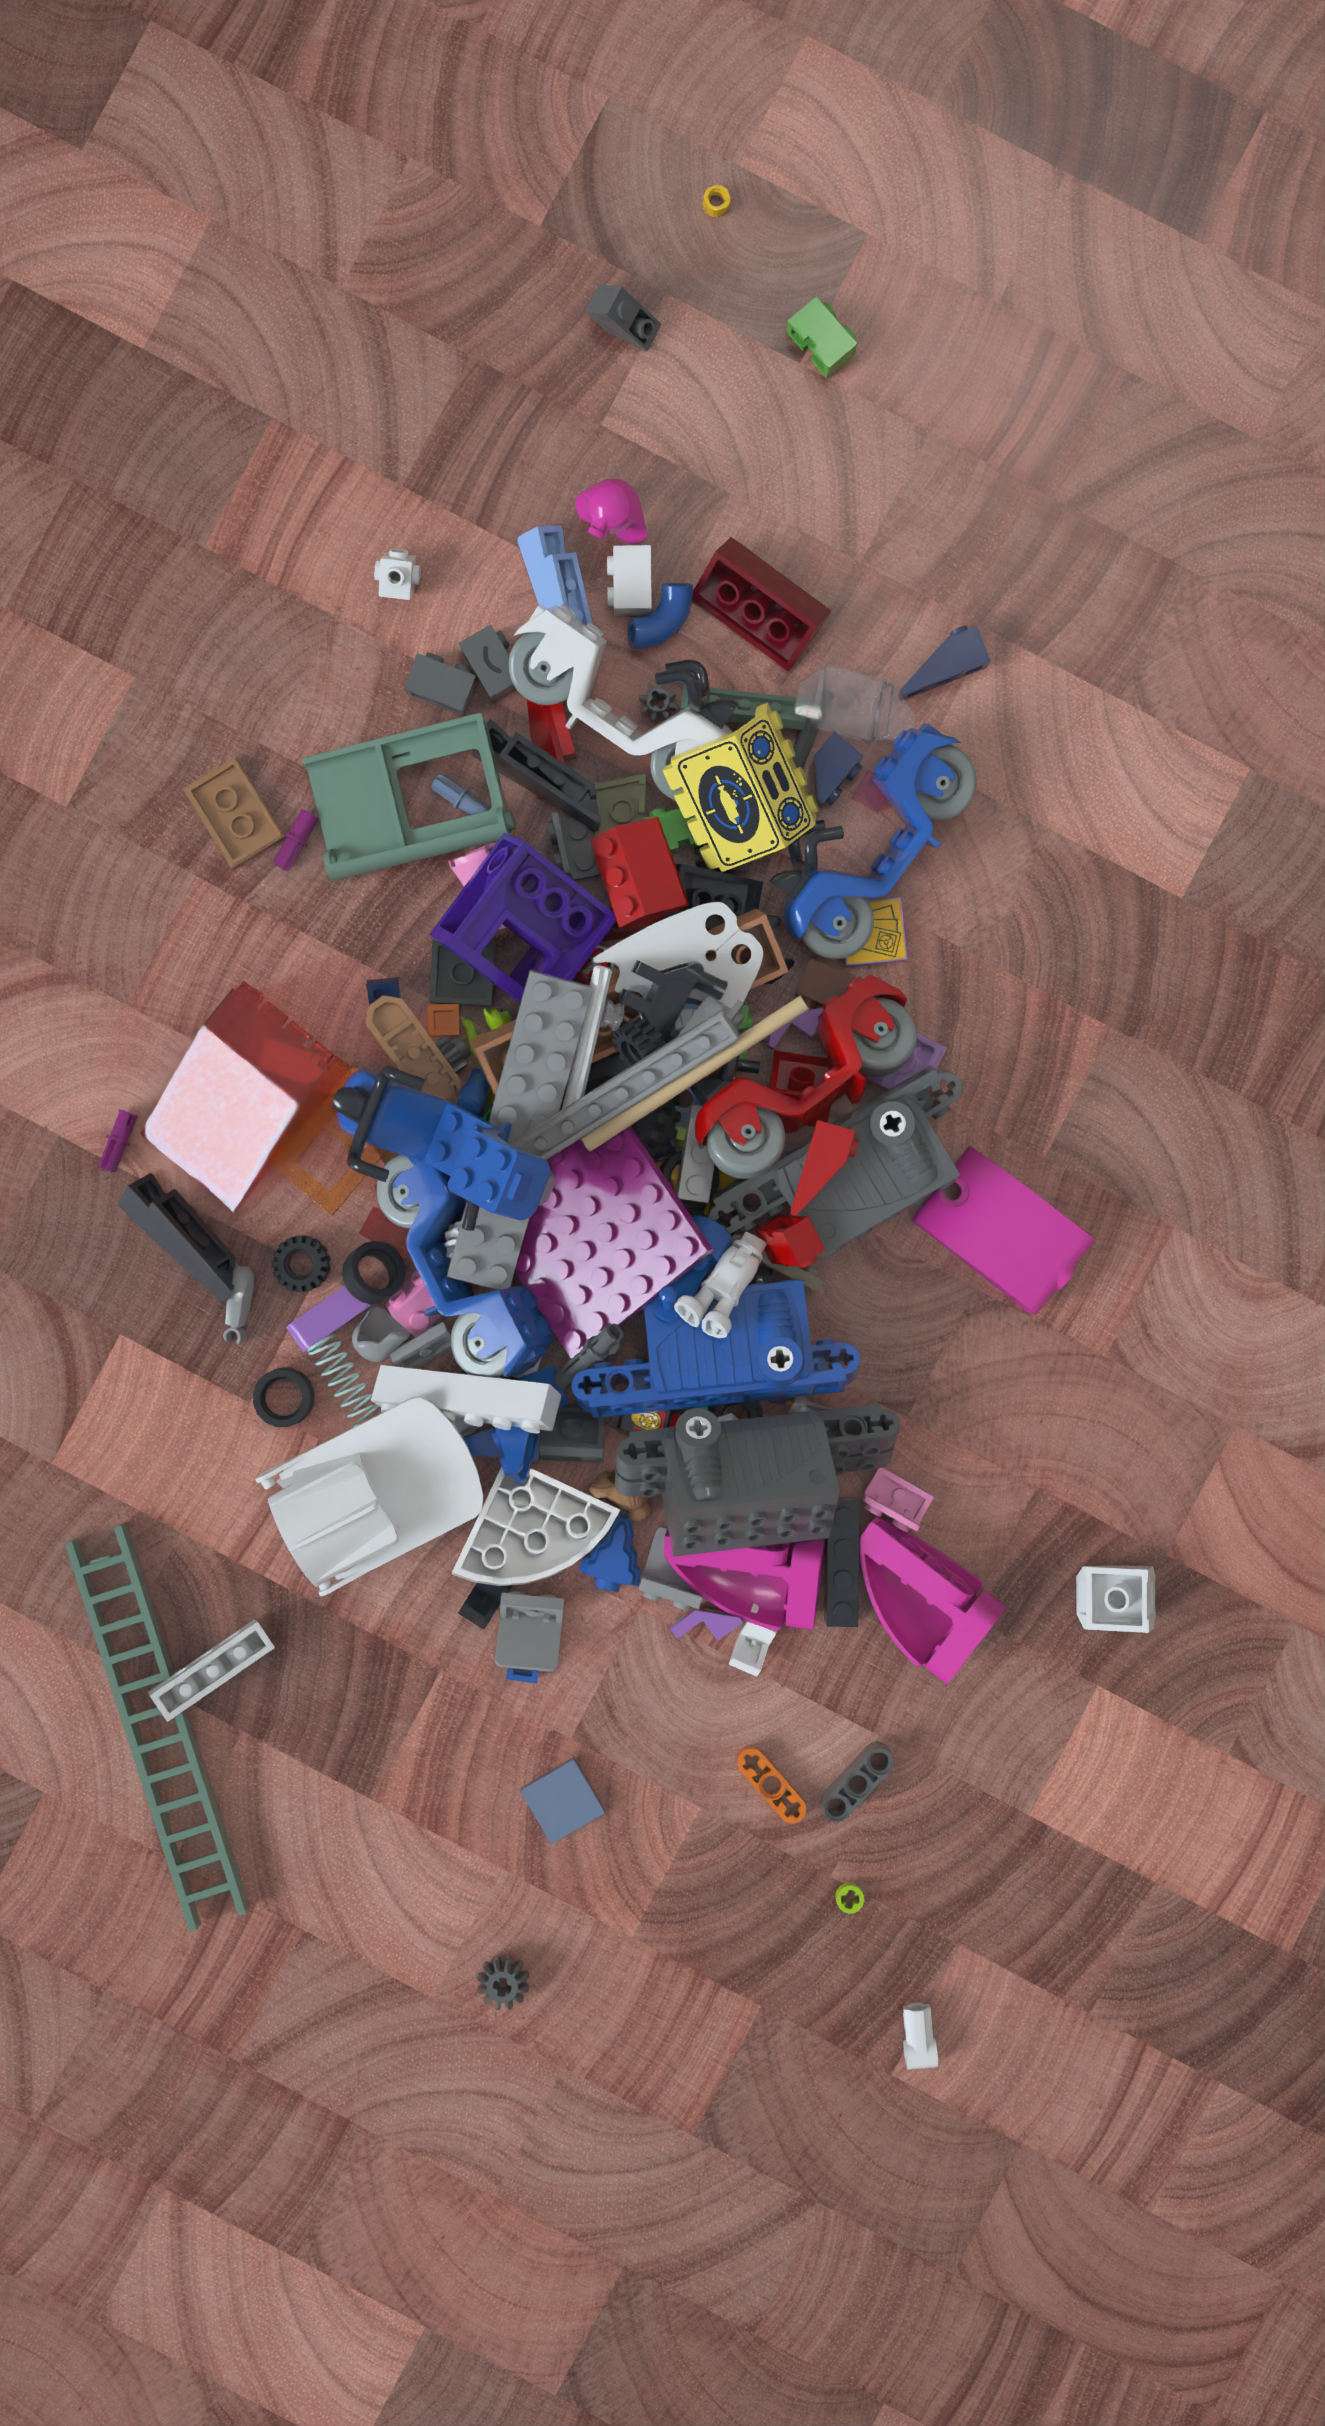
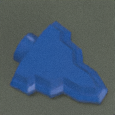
M619 1514L606 1533L605 1539L599 1541L591 1554L585 1555L582 1560L579 1572L596 1578L594 1586L619 1592L621 1584L639 1586L641 1569L636 1565L638 1553L631 1546L634 1532L631 1519L628 1516Z

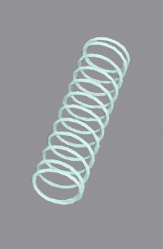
M333 1333L311 1346L307 1352H309V1355H313L336 1345L317 1360L315 1365H321L341 1356L325 1369L321 1376H326L347 1367L328 1383V1386H333L352 1378L335 1392V1397L359 1388L345 1399L340 1407H346L366 1398L347 1414V1417L351 1418L371 1409L353 1425L355 1427L379 1406L373 1404L355 1412L372 1398L371 1393L348 1402L362 1391L367 1383H361L342 1391L360 1376V1373H353L337 1380L353 1367V1362L330 1370L343 1360L348 1353L341 1352L325 1359L341 1345V1342L337 1341L318 1349L336 1336V1333Z

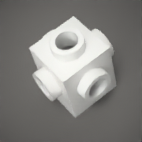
M390 549L375 564L374 578L379 580V596L410 600L414 594L415 585L420 583L421 566L416 565V556L408 555L407 550Z

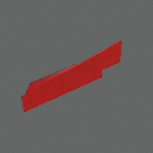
M527 699L531 742L564 764L565 761L576 759L570 731L565 727L567 720L562 702L554 705H541Z

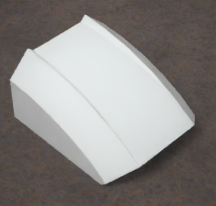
M1083 1566L1076 1576V1611L1083 1628L1088 1630L1142 1633L1152 1631L1156 1617L1155 1573L1153 1566Z

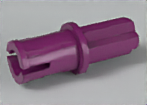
M301 809L290 832H285L284 834L286 839L274 859L276 866L286 871L292 868L301 849L307 847L305 842L319 818Z
M121 1109L118 1111L119 1113L111 1134L106 1135L108 1142L99 1163L100 1168L110 1172L117 1171L126 1145L130 1146L131 1144L128 1140L139 1117Z

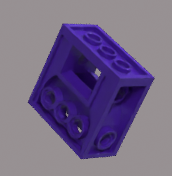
M504 832L429 935L521 1004L530 970L572 981L615 923L616 917L610 909L527 842ZM502 924L531 946L510 976L481 955L483 949Z

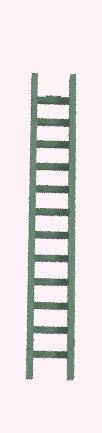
M127 1523L114 1527L122 1554L113 1557L111 1554L91 1560V1564L86 1565L78 1539L65 1543L182 1911L189 1932L197 1930L201 1925L195 1901L230 1890L238 1916L246 1914L250 1905L187 1709L175 1717L179 1729L178 1733L147 1743H143L137 1722L160 1715L161 1712L157 1707L134 1714L127 1692L165 1681L174 1675L175 1672ZM125 1561L131 1584L96 1595L89 1573ZM134 1591L141 1613L105 1624L99 1602ZM144 1621L151 1643L115 1654L108 1632ZM154 1651L160 1673L124 1684L118 1662ZM182 1741L189 1762L153 1773L147 1752ZM192 1770L199 1792L163 1803L156 1782ZM202 1801L208 1822L172 1833L166 1812ZM211 1830L218 1851L182 1863L176 1841ZM221 1860L227 1881L191 1892V1885L185 1871Z

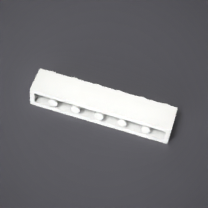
M381 1365L371 1401L381 1408V1412H384L412 1397L422 1396L433 1402L452 1423L456 1419L464 1420L465 1423L472 1426L480 1427L483 1423H489L503 1430H511V1427L514 1426L521 1427L526 1432L540 1433V1430H553L561 1394L550 1384Z

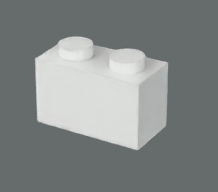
M651 545L613 546V556H607V575H613L614 587H608V606H614V616L650 615L652 613Z

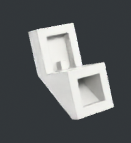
M754 1603L751 1612L757 1613L759 1606ZM745 1621L735 1643L729 1665L757 1677L762 1669L768 1647L775 1637L777 1630L764 1628Z

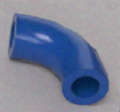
M662 584L661 601L656 610L648 616L630 618L627 632L631 649H644L661 645L678 633L689 616L693 598V584Z

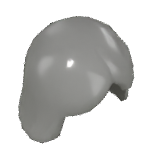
M371 1306L363 1320L356 1326L352 1334V1344L358 1354L364 1359L371 1362H381L389 1358L390 1354L409 1338L410 1333L392 1317L390 1312L378 1306Z

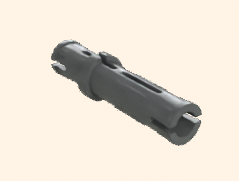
M609 1323L597 1336H591L585 1342L583 1349L554 1374L555 1384L561 1389L570 1388L572 1380L578 1372L590 1369L594 1363L602 1361L609 1355V1350L623 1339L622 1329L615 1323L612 1325Z

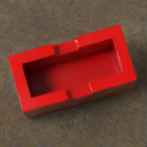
M778 1215L755 1230L757 1237L767 1244L764 1250L771 1264L804 1268L817 1260L816 1256L825 1250L808 1216H795L792 1218L791 1215Z

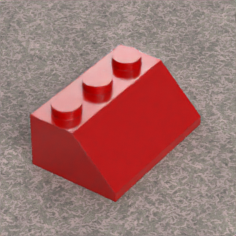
M659 817L616 826L589 839L619 928L638 930L689 906Z

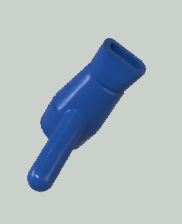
M482 1068L472 1069L470 1078L459 1091L456 1102L457 1106L482 1118L483 1108L486 1105L490 1088Z

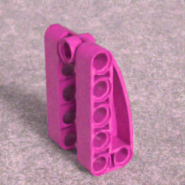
M969 1146L955 1163L960 1173V1176L955 1178L954 1182L959 1189L958 1196L954 1200H949L944 1196V1189L933 1191L911 1220L1030 1314L1037 1315L1056 1290H1060L1069 1281L1076 1270V1264L1095 1240L1008 1172Z

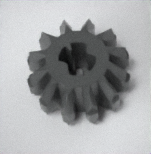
M510 1954L507 1955L505 1962H502L498 1955L494 1956L493 1964L485 1962L482 1967L484 1972L478 1973L477 1980L482 1983L477 1988L478 1994H486L484 1997L485 2005L494 2000L496 2010L501 2008V2003H505L508 2010L512 2009L513 2000L521 2004L524 2000L522 1993L529 1991L530 1985L525 1982L529 1979V1972L521 1971L522 1961H517L514 1965L511 1964L512 1956ZM501 1978L507 1979L506 1987L500 1986Z

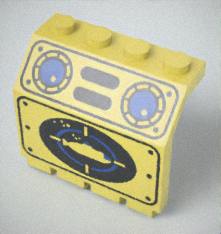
M768 702L756 707L755 718L737 731L671 757V764L662 769L671 790L683 788L674 793L683 817L696 816L686 822L696 845L708 842L707 845L699 849L708 870L719 867L721 872L786 848L816 824V813L819 812L818 803L813 794L808 795L804 786L807 785L805 773L802 767L796 768L793 761L795 752L789 739L784 740L780 729H783L781 718L776 710L772 712Z

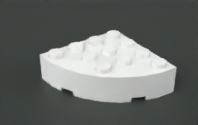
M501 1467L482 1507V1511L452 1571V1575L475 1583L496 1586L524 1585L547 1579L570 1568L587 1555L609 1531L620 1509L530 1468L528 1479L516 1485L512 1476H505Z

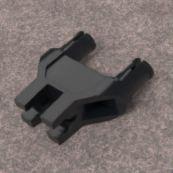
M636 960L631 972L653 982L646 999L623 988L617 1000L640 1011L642 1019L645 1018L648 1021V1025L652 1023L655 1026L654 1030L656 1033L658 1031L661 1033V1040L669 1043L677 1038L681 1032L675 1029V1023L691 991L696 988L714 997L716 1000H720L724 993L714 989L713 986L715 985L726 991L728 982L705 972L702 964L697 961L657 970Z

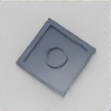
M574 1757L520 1788L521 1794L551 1845L605 1814L604 1807Z

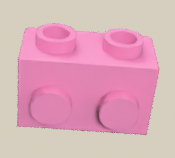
M418 1270L413 1273L411 1280L389 1298L385 1305L392 1317L415 1338L423 1334L442 1316L441 1314L424 1315L423 1311L435 1306Z
M881 1467L876 1469L860 1498L866 1502L864 1507L866 1510L881 1517L882 1513L894 1518L891 1524L908 1533L910 1528L916 1532L919 1530V1523L934 1496Z

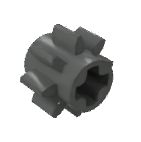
M649 684L648 695L639 696V701L646 703V706L641 709V714L649 713L652 723H655L657 718L663 717L664 720L668 719L669 710L677 711V705L670 703V700L676 696L675 691L667 693L665 685L653 689ZM657 697L659 701L664 700L663 708L659 709L657 705L652 706L653 698Z
M445 1035L435 1042V1045L456 1074L468 1066L465 1059L471 1054L458 1036L450 1040Z

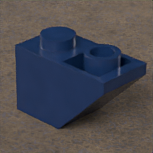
M835 731L817 751L812 761L816 801L820 808L826 802L832 805L843 792L839 787L846 778L852 781L863 768L859 764L863 755Z

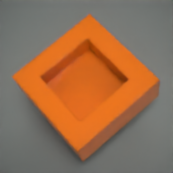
M459 1004L427 1005L428 1035L430 1037H443L445 1035L461 1036Z

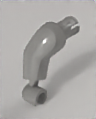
M235 1263L232 1274L234 1290L227 1299L225 1324L230 1325L231 1328L224 1332L223 1338L227 1343L231 1342L233 1332H236L238 1336L237 1345H240L247 1339V1333L241 1326L247 1323L254 1293L255 1275L249 1266L241 1267Z

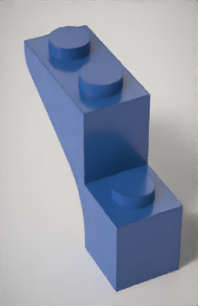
M555 1365L519 1378L520 1381L550 1384L561 1394L558 1408L569 1404L565 1389L559 1388L554 1382L553 1377L557 1372ZM514 1426L511 1427V1430L495 1427V1430L491 1431V1435L496 1448L502 1447L505 1457L499 1459L505 1476L511 1475L516 1485L525 1482L529 1477L538 1433L526 1432L521 1427Z

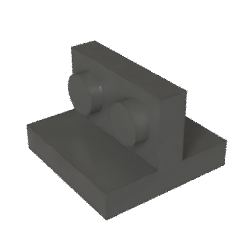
M568 1404L558 1408L553 1430H541V1460L603 1463L606 1417L593 1418L592 1412L581 1409L578 1404Z

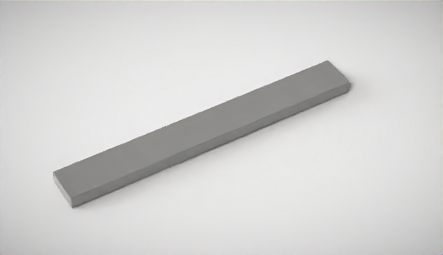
M721 1009L509 1144L547 1160L739 1040L741 1035L725 1011Z

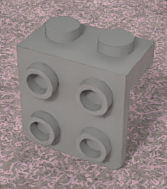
M658 1527L640 1579L639 1590L644 1592V1597L660 1602L662 1598L674 1601L673 1606L682 1610L691 1611L692 1607L699 1609L702 1595L693 1590L666 1560L664 1556V1539L667 1528Z
M519 1591L502 1593L495 1664L506 1668L555 1671L558 1665L564 1599L550 1594L530 1596Z

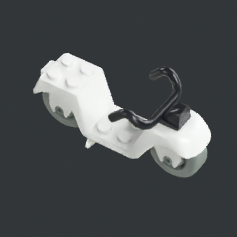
M563 604L560 607L554 605L550 608L539 605L529 621L519 627L513 635L525 633L514 644L508 663L510 678L517 691L529 701L541 705H554L568 699V710L573 714L565 725L568 729H571L581 720L631 755L640 756L652 752L650 768L653 780L663 794L676 801L674 793L683 788L671 790L662 769L671 764V757L732 733L725 724L739 703L733 699L725 698L709 702L710 687L708 674L700 662L683 660L665 664L666 671L655 673L657 686L683 682L686 685L691 706L641 734L636 730L638 726L632 720L625 716H622L621 719L610 712L612 708L606 702L599 698L595 700L590 698L607 643L602 638L604 633L591 623H587L585 626L575 619L577 613Z

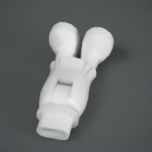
M745 1232L740 1240H735L732 1246L723 1253L711 1275L702 1282V1288L695 1297L683 1295L677 1300L674 1308L680 1317L694 1327H698L702 1321V1329L706 1334L712 1337L726 1338L732 1327L729 1315L733 1307L738 1305L742 1292L755 1276L759 1263L763 1260L761 1253L767 1245L765 1241L748 1232ZM713 1299L719 1301L715 1308L704 1317Z

